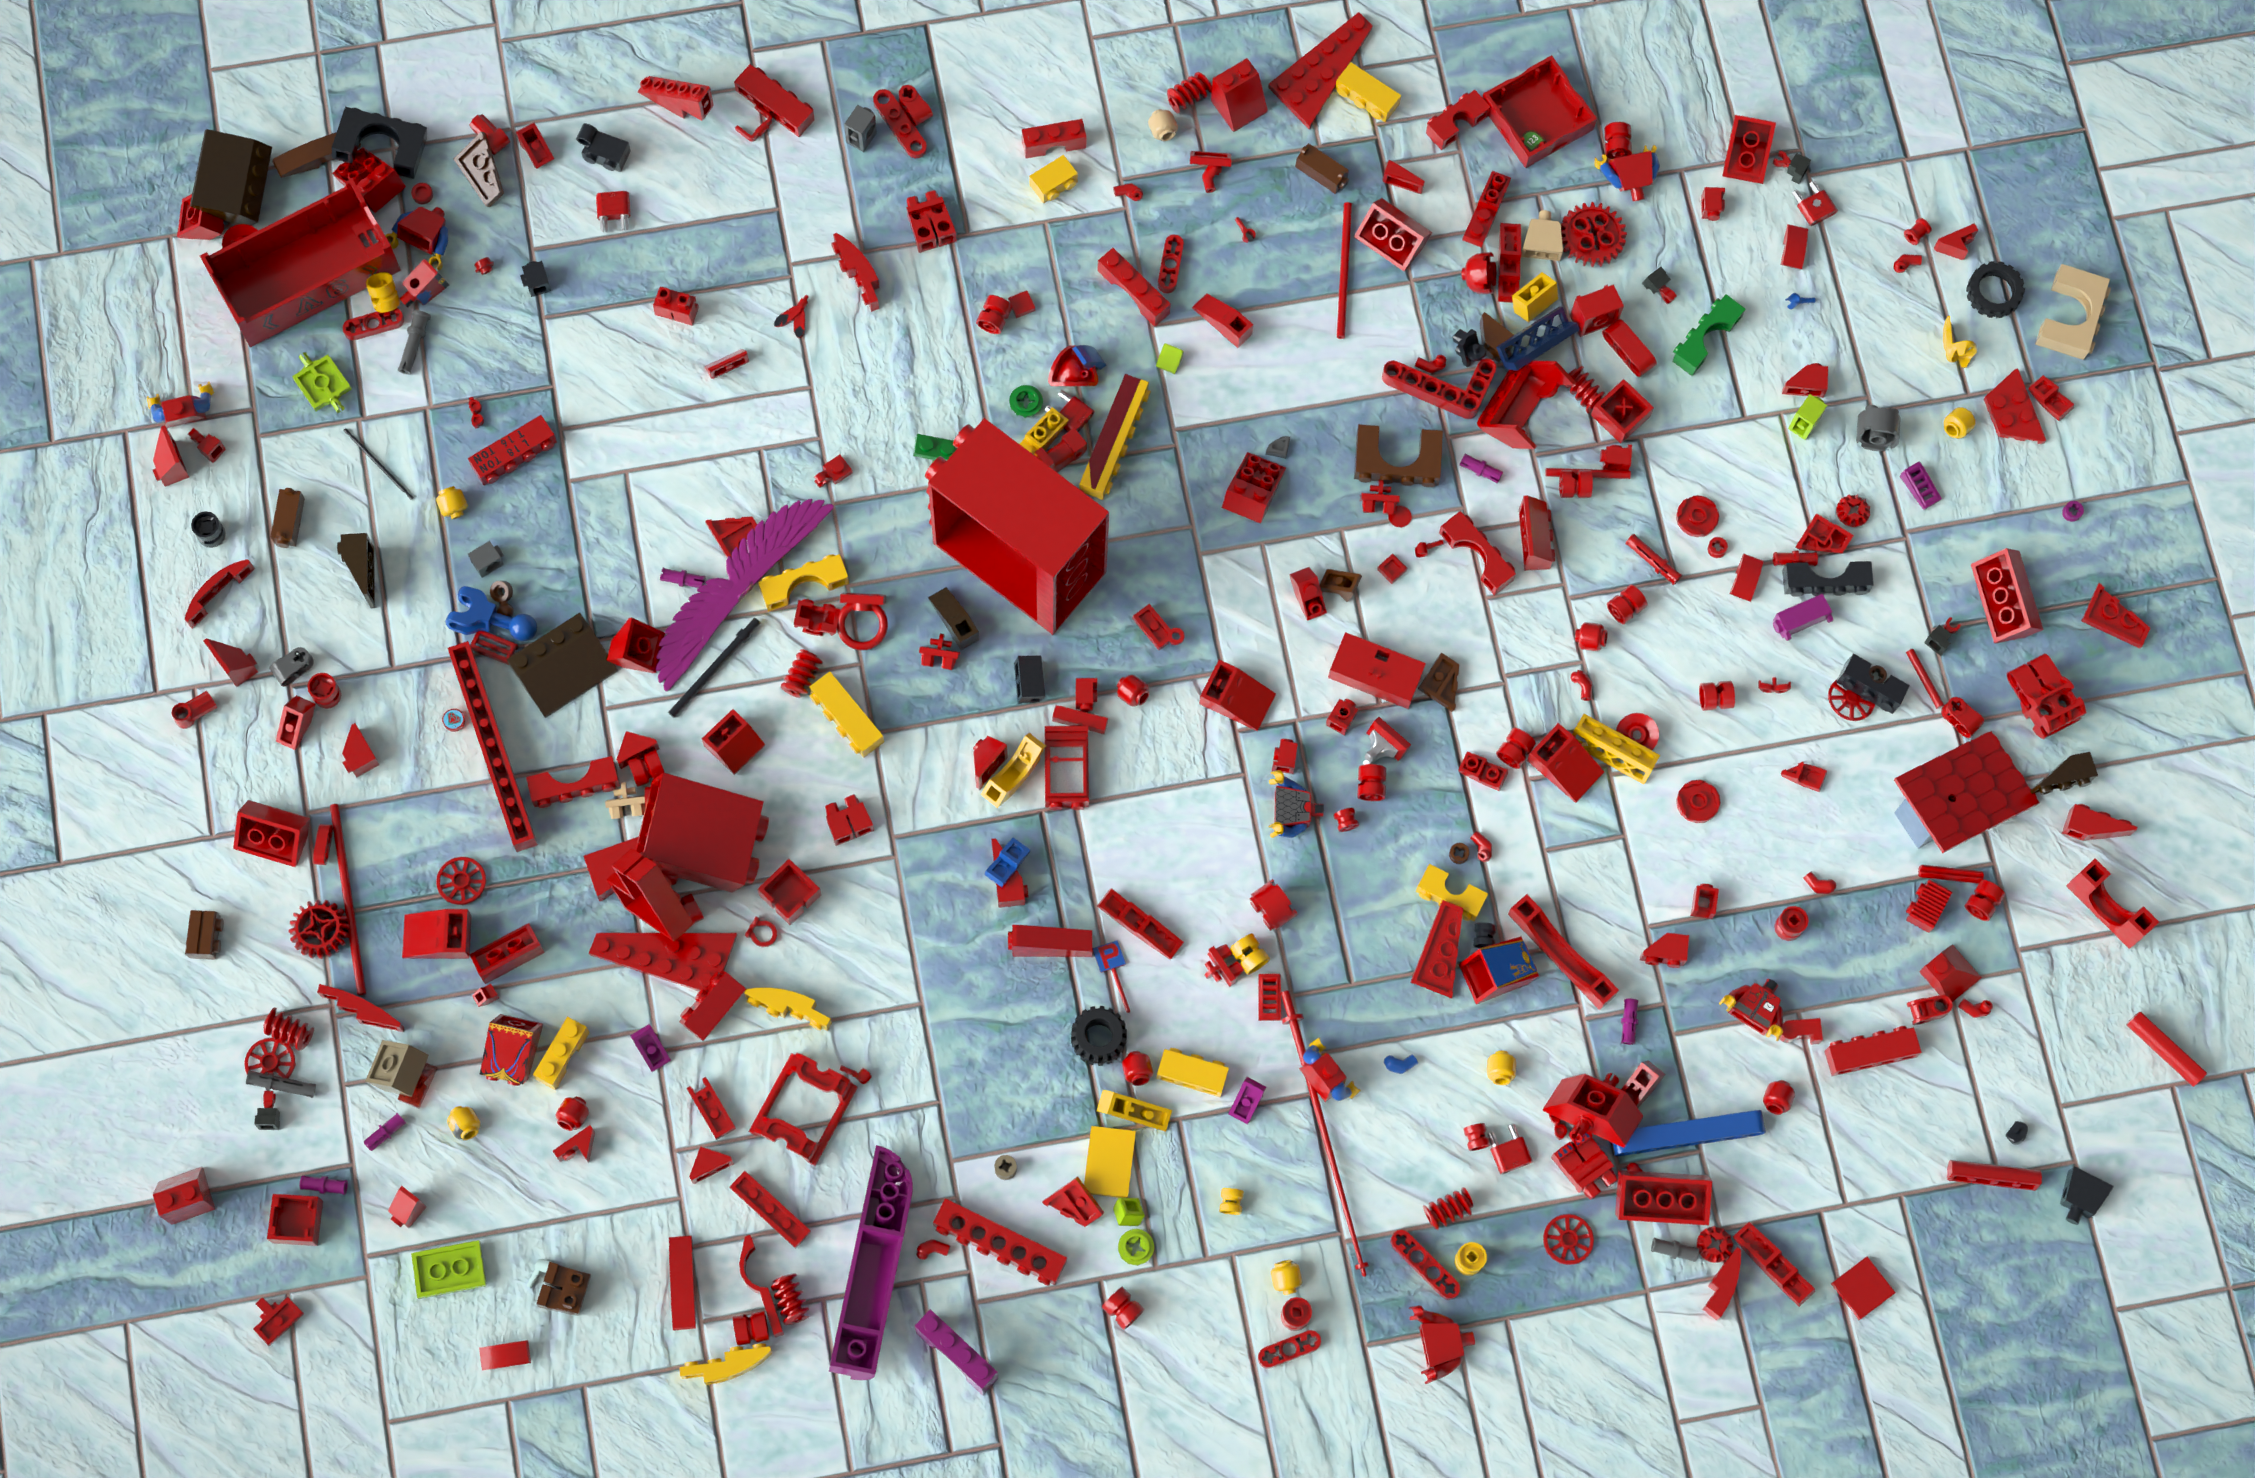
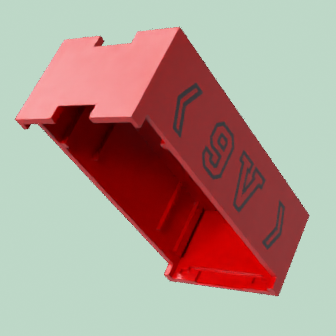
M353 179L346 181V186L211 255L207 252L200 255L202 262L249 347L366 289V281L370 276L380 272L393 275L401 271L389 241L376 222ZM372 230L378 241L377 243H372L367 231ZM363 233L370 244L367 248L359 236Z

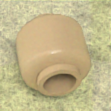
M1156 110L1148 120V126L1157 140L1168 141L1175 137L1178 124L1170 111Z

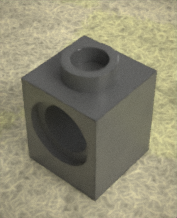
M490 541L468 553L471 563L481 578L504 565L501 559L504 556L498 545L493 546Z

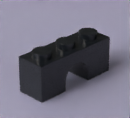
M1853 653L1845 662L1836 683L1858 694L1864 700L1874 703L1882 710L1893 714L1901 705L1910 685L1893 675H1890L1883 684L1874 682L1869 675L1872 664Z

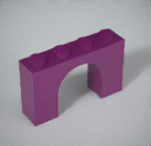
M931 1309L914 1326L916 1334L932 1349L935 1347L943 1353L965 1375L966 1380L981 1395H984L998 1380V1372Z

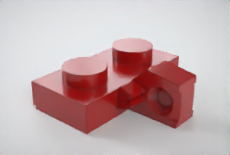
M262 1297L255 1303L263 1312L259 1316L262 1321L253 1330L268 1346H271L304 1313L289 1297L285 1298L279 1305L276 1302L270 1305Z

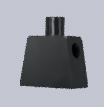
M2075 1166L2071 1168L2067 1173L2060 1201L2062 1206L2070 1209L2066 1220L2078 1225L2082 1216L2086 1218L2094 1216L2114 1186Z

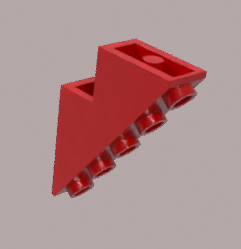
M652 76L646 77L640 82L639 94L683 119L689 113L703 121L714 106L711 88L706 85Z

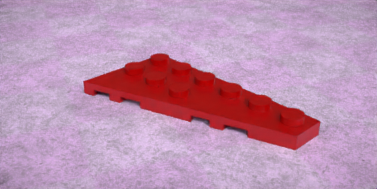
M1358 12L1268 84V88L1308 129L1311 128L1323 105L1333 93L1337 79L1350 62L1353 61L1355 54L1370 34L1373 25Z
M596 933L589 955L700 992L710 985L709 980L716 972L725 970L737 938V933H683L676 941H672L662 933Z

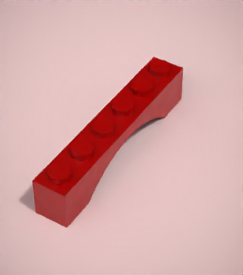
M1528 894L1511 907L1508 915L1599 1011L1616 996L1619 989L1565 941L1543 910Z

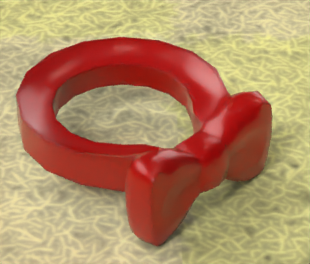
M756 916L746 931L745 936L746 938L751 937L753 943L759 947H769L776 941L777 930L771 922L760 921V918ZM756 926H768L771 928L773 935L769 941L761 942L756 938L753 931Z

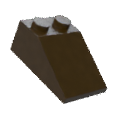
M367 533L341 534V542H337L338 555H341L342 562L346 563L370 608H375L374 546Z

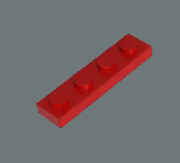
M746 1171L729 1187L795 1249L811 1233V1230Z

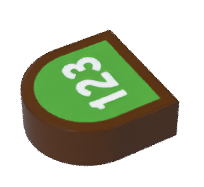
M1528 130L1522 135L1525 139L1524 145L1529 152L1537 149L1540 142L1543 141L1544 144L1546 142L1534 130Z

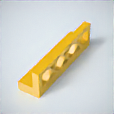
M1583 714L1572 733L1574 737L1578 735L1586 740V742L1578 741L1591 756L1642 784H1645L1660 757L1659 754L1586 714ZM1596 747L1604 749L1605 753L1598 751ZM1616 758L1622 759L1624 763L1618 762ZM1634 768L1644 771L1645 775L1638 773Z

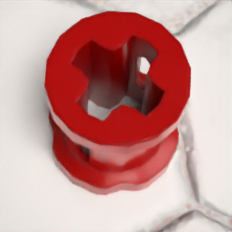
M1918 218L1913 227L1904 231V236L1909 243L1917 245L1925 234H1929L1932 231V228L1925 219Z

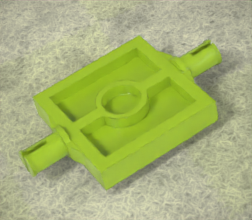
M306 352L303 353L304 357L300 354L299 359L305 366L300 372L293 375L292 378L315 412L329 404H332L337 413L341 412L340 409L343 411L345 407L341 404L339 398L352 389L330 356L327 354L319 360L311 361Z

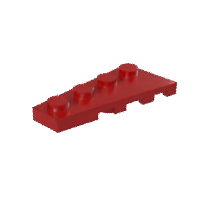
M1441 900L1410 983L1452 998L1463 915L1462 907Z

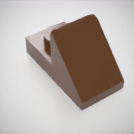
M1327 569L1320 582V588L1323 592L1339 594L1346 602H1349L1355 593L1362 575Z

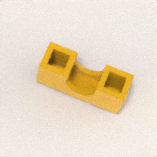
M1429 864L1416 889L1419 896L1424 900H1433L1439 903L1438 906H1440L1441 900L1463 908L1462 919L1475 921L1488 893L1468 884L1462 894L1453 895L1445 887L1449 873Z
M567 1016L533 1073L535 1079L556 1090L567 1072L566 1067L575 1051L579 1052L590 1033L588 1028Z

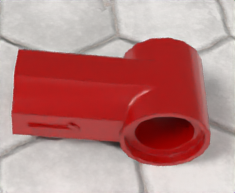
M483 114L476 115L469 124L470 128L477 135L480 132L486 133L493 155L510 143V139L501 128H496Z
M205 691L186 703L176 704L172 708L171 714L180 728L187 729L194 724L195 720L218 707L208 691ZM182 713H188L185 718H179Z

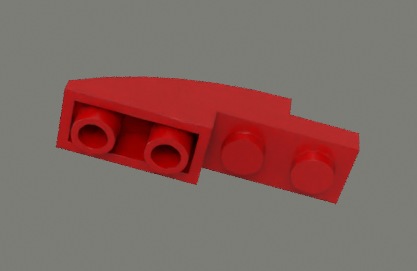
M1495 171L1491 172L1465 231L1463 241L1482 248L1501 206L1511 177Z
M838 233L833 234L834 242L831 245L835 255L839 254L841 258L838 261L841 271L846 272L848 278L854 277L857 287L862 288L863 293L861 297L864 305H869L871 312L878 310L879 303L874 290L880 287L879 279L873 267L854 244Z

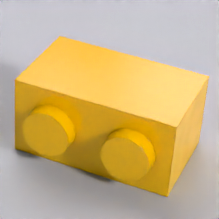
M1064 154L1029 176L1030 186L1043 203L1048 200H1055L1061 192L1072 189L1078 182V173Z
M1541 272L1512 295L1514 313L1529 323L1558 300L1557 282Z

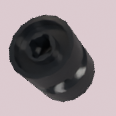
M208 511L200 512L194 516L191 528L199 542L209 548L219 546L224 541L226 533L217 516Z

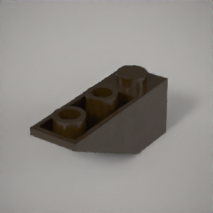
M947 587L928 597L960 650L979 641V631Z
M2091 752L2069 756L2031 790V794L2040 792L2041 795L2053 792V789L2065 791L2071 789L2074 785H2078L2081 788L2092 784L2091 781L2098 776Z

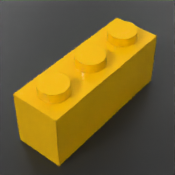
M1350 62L1336 81L1335 90L1342 97H1347L1354 101L1357 107L1366 109L1378 120L1381 119L1386 122L1400 104L1401 95L1352 62Z
M1170 1048L1169 1050L1164 1049L1156 1079L1221 1097L1229 1068L1225 1067L1223 1062L1213 1060L1211 1063L1204 1061L1202 1056L1196 1054L1187 1056L1182 1054V1051L1179 1049Z

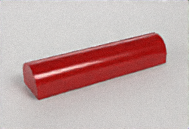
M2142 1012L2135 1014L2126 1024L2191 1086L2197 1085L2207 1075L2203 1068Z
M1950 1160L1947 1167V1180L2035 1191L2042 1184V1173L2040 1170Z

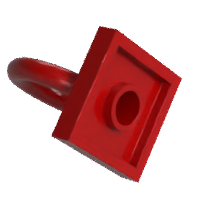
M840 594V603H847L840 610L838 616L837 632L840 639L847 646L856 650H869L879 645L885 638L888 630L887 616L879 606L886 604V595ZM852 610L873 611L877 615L879 630L874 638L869 641L859 642L847 634L845 620Z

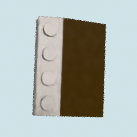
M206 129L204 131L190 206L235 225L248 224L252 226L258 223L272 146L255 139Z
M580 612L506 659L511 670L545 718L618 672L616 666L607 661V652Z

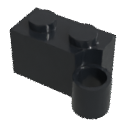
M587 123L582 125L576 137V140L584 145L581 153L586 162L600 164L610 171H622L631 152L629 142L600 132L594 126Z

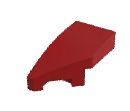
M1804 762L1798 763V766L1781 771L1782 777L1817 792H1820L1827 775V770L1804 764Z

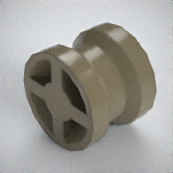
M1002 1155L995 1161V1174L998 1178L1010 1180L1016 1175L1017 1164L1013 1157Z

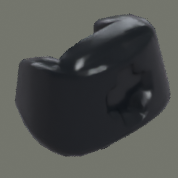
M2015 1121L2005 1136L2012 1144L2018 1145L2025 1140L2028 1126L2023 1122Z

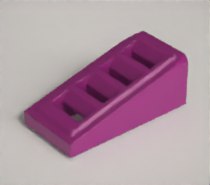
M1920 461L1905 469L1899 476L1923 510L1942 499ZM1916 472L1917 475L1912 478L1911 474ZM1921 479L1922 483L1916 486L1915 482ZM1924 487L1927 488V490H1925L1924 492L1920 493V491H1919L1920 489H1922V488H1924ZM1931 493L1933 497L1925 501L1924 497Z

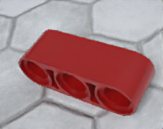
M1618 319L1602 331L1606 342L1637 377H1641L1657 365L1653 354L1622 319Z

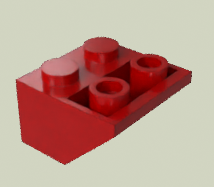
M734 709L701 738L704 747L733 775L765 746V743L752 727Z

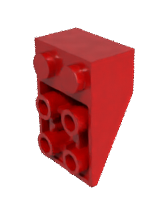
M364 147L357 150L353 164L344 162L332 172L333 176L344 186H346V181L353 179L368 208L374 213L379 211L406 187L395 169Z
M1247 452L1227 488L1221 508L1261 524L1286 467Z
M1219 659L1200 695L1199 704L1258 732L1276 693L1239 668Z
M1559 723L1531 751L1527 759L1533 767L1575 803L1604 773L1603 769L1580 742Z
M441 909L406 914L404 917L402 958L470 959L472 915L469 910Z

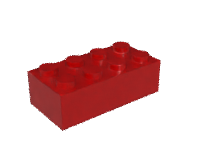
M1618 1170L1615 1215L1618 1220L1709 1225L1712 1180L1706 1175Z

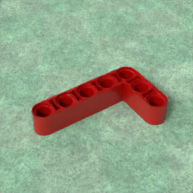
M1488 358L1480 360L1466 391L1394 360L1388 361L1384 365L1382 380L1390 387L1462 418L1472 419L1477 415L1493 381L1496 364ZM1481 369H1488L1491 373H1483ZM1394 371L1397 373V375L1392 376L1389 375L1387 372ZM1413 379L1416 383L1410 384L1406 380ZM1478 386L1482 391H1476L1473 387ZM1431 387L1435 389V392H1428L1426 388ZM1452 396L1455 400L1450 401L1447 400L1445 397ZM1465 404H1471L1474 408L1468 409L1465 407Z

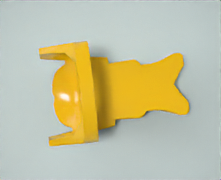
M1948 316L1943 328L1946 358L1951 363L1959 360L1961 368H1967L1971 358L1977 353V346L1970 340L1953 343L1952 323L1950 316Z

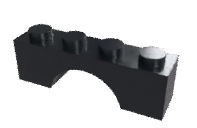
M1871 561L1850 562L1845 572L1835 578H1824L1817 575L1808 563H1786L1782 570L1784 594H1791L1793 597L1804 594L1818 596L1825 593H1833L1835 596L1845 595L1846 593L1865 595L1874 586Z

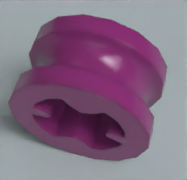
M2077 501L2068 502L2062 510L2063 517L2070 522L2077 521L2084 513L2082 504ZM2071 507L2075 508L2074 511L2077 510L2075 515L2069 512Z

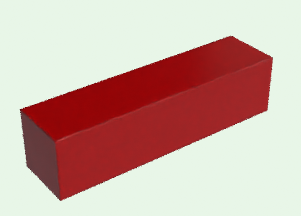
M1055 705L1052 721L1069 726H1088V731L1105 734L1108 718Z

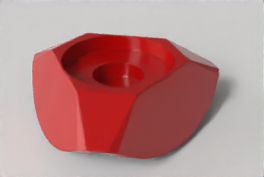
M1070 345L1064 348L1054 360L1049 373L1048 383L1050 386H1096L1098 384L1096 368L1093 366L1088 370L1072 349L1076 345Z

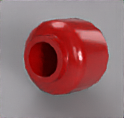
M1584 622L1580 629H1576L1575 642H1579V647L1582 650L1600 651L1607 644L1608 631L1604 630L1602 624Z
M1136 675L1122 677L1117 683V696L1132 707L1144 704L1149 697L1148 684Z
M1133 1051L1122 1061V1068L1127 1082L1134 1086H1141L1149 1082L1153 1075V1069L1147 1054Z
M1784 1080L1771 1082L1767 1086L1763 1103L1766 1109L1773 1114L1780 1115L1786 1113L1791 1109L1795 1098V1091Z
M577 1096L565 1098L555 1114L557 1124L567 1131L580 1129L589 1115L586 1101Z

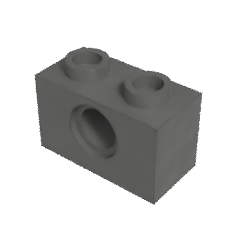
M859 105L855 107L844 123L846 143L862 152L866 150L877 134L875 114L872 110Z

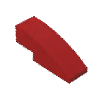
M1738 1247L1733 1250L1708 1285L1715 1292L1702 1310L1715 1320L1721 1318L1735 1292L1741 1265V1249Z

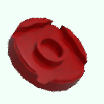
M1700 495L1689 497L1683 500L1677 509V524L1689 536L1704 537L1712 533L1719 521V511L1715 503L1707 497Z
M1692 780L1684 784L1676 798L1677 809L1681 816L1693 823H1705L1711 820L1717 814L1721 803L1720 795L1716 788L1703 780Z

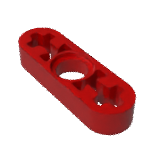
M1176 234L1168 236L1165 240L1158 278L1159 290L1167 294L1172 293L1176 289L1184 241ZM1173 242H1177L1175 254L1171 253ZM1167 260H1174L1177 265L1174 268H1168L1165 262ZM1167 274L1171 275L1169 286H1165L1164 283Z
M398 308L389 312H373L345 321L342 329L346 338L358 340L400 328L404 323V316ZM391 315H396L397 321L393 322ZM382 317H384V319H385V322H386L385 325H384V323H383V321H382ZM376 319L379 321V325L376 328L368 327L370 320ZM361 323H363L365 327L364 331L362 330ZM354 326L356 328L355 333H351L350 327Z
M1308 1330L1274 1343L1260 1350L1258 1362L1263 1368L1270 1369L1307 1355L1319 1348L1321 1337L1316 1331ZM1308 1335L1311 1338H1316L1317 1341L1314 1342V1347H1311L1310 1344L1302 1346L1304 1351L1300 1352V1346L1296 1339H1300V1343H1303L1307 1340ZM1287 1343L1293 1344L1296 1348V1352L1292 1356H1287L1283 1352V1346ZM1279 1347V1354L1283 1358L1282 1360H1279V1356L1272 1358V1363L1270 1364L1268 1361L1262 1360L1265 1356L1264 1352L1272 1355L1277 1352L1275 1348Z

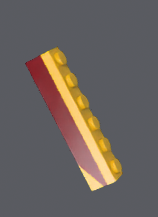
M1128 374L1124 375L1079 484V489L1085 494L1101 500L1104 499L1105 494H1110L1113 482H1111L1113 475H1118L1121 466L1119 460L1121 457H1125L1128 450V445H1126L1128 438L1132 439L1136 430V427H1134L1135 421H1140L1143 414L1142 404L1143 402L1147 403L1151 391L1148 390L1149 382Z

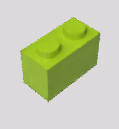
M1809 394L1796 412L1788 429L1806 440L1821 419L1828 405L1821 398Z

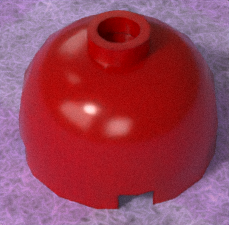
M1482 252L1473 255L1468 259L1465 268H1462V280H1466L1469 289L1477 294H1493L1495 291L1491 290L1492 285L1496 286L1497 276L1496 262H1491L1490 258L1494 257L1492 252Z

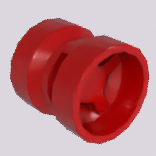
M1485 1123L1470 1125L1463 1129L1465 1136L1469 1140L1467 1144L1469 1151H1476L1490 1146L1489 1138L1485 1136Z

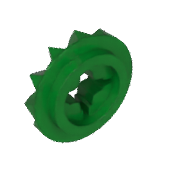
M1022 385L1012 391L1009 404L1011 410L1017 416L1020 415L1026 418L1028 416H1035L1037 412L1041 411L1043 397L1037 388L1030 385ZM1026 395L1028 400L1032 402L1028 404L1027 408L1020 402L1024 401Z

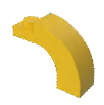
M1031 733L1025 735L1012 758L1000 772L989 779L981 795L995 807L1001 806L1017 791L1041 759L1040 755L1046 745Z

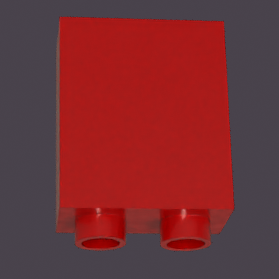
M663 772L651 783L635 851L638 853L644 852L651 861L656 860L662 866L663 870L661 872L664 874L733 893L743 887L745 882L752 884L757 876L759 859L751 857L754 842L763 841L769 825V817L761 815L764 801Z

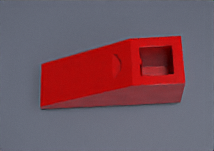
M1207 293L1192 307L1237 348L1252 335L1254 324L1236 309Z
M2075 804L2068 812L2062 833L2086 841L2131 836L2138 827L2132 825L2128 820L2112 818L2106 812L2090 810V807L2087 805Z

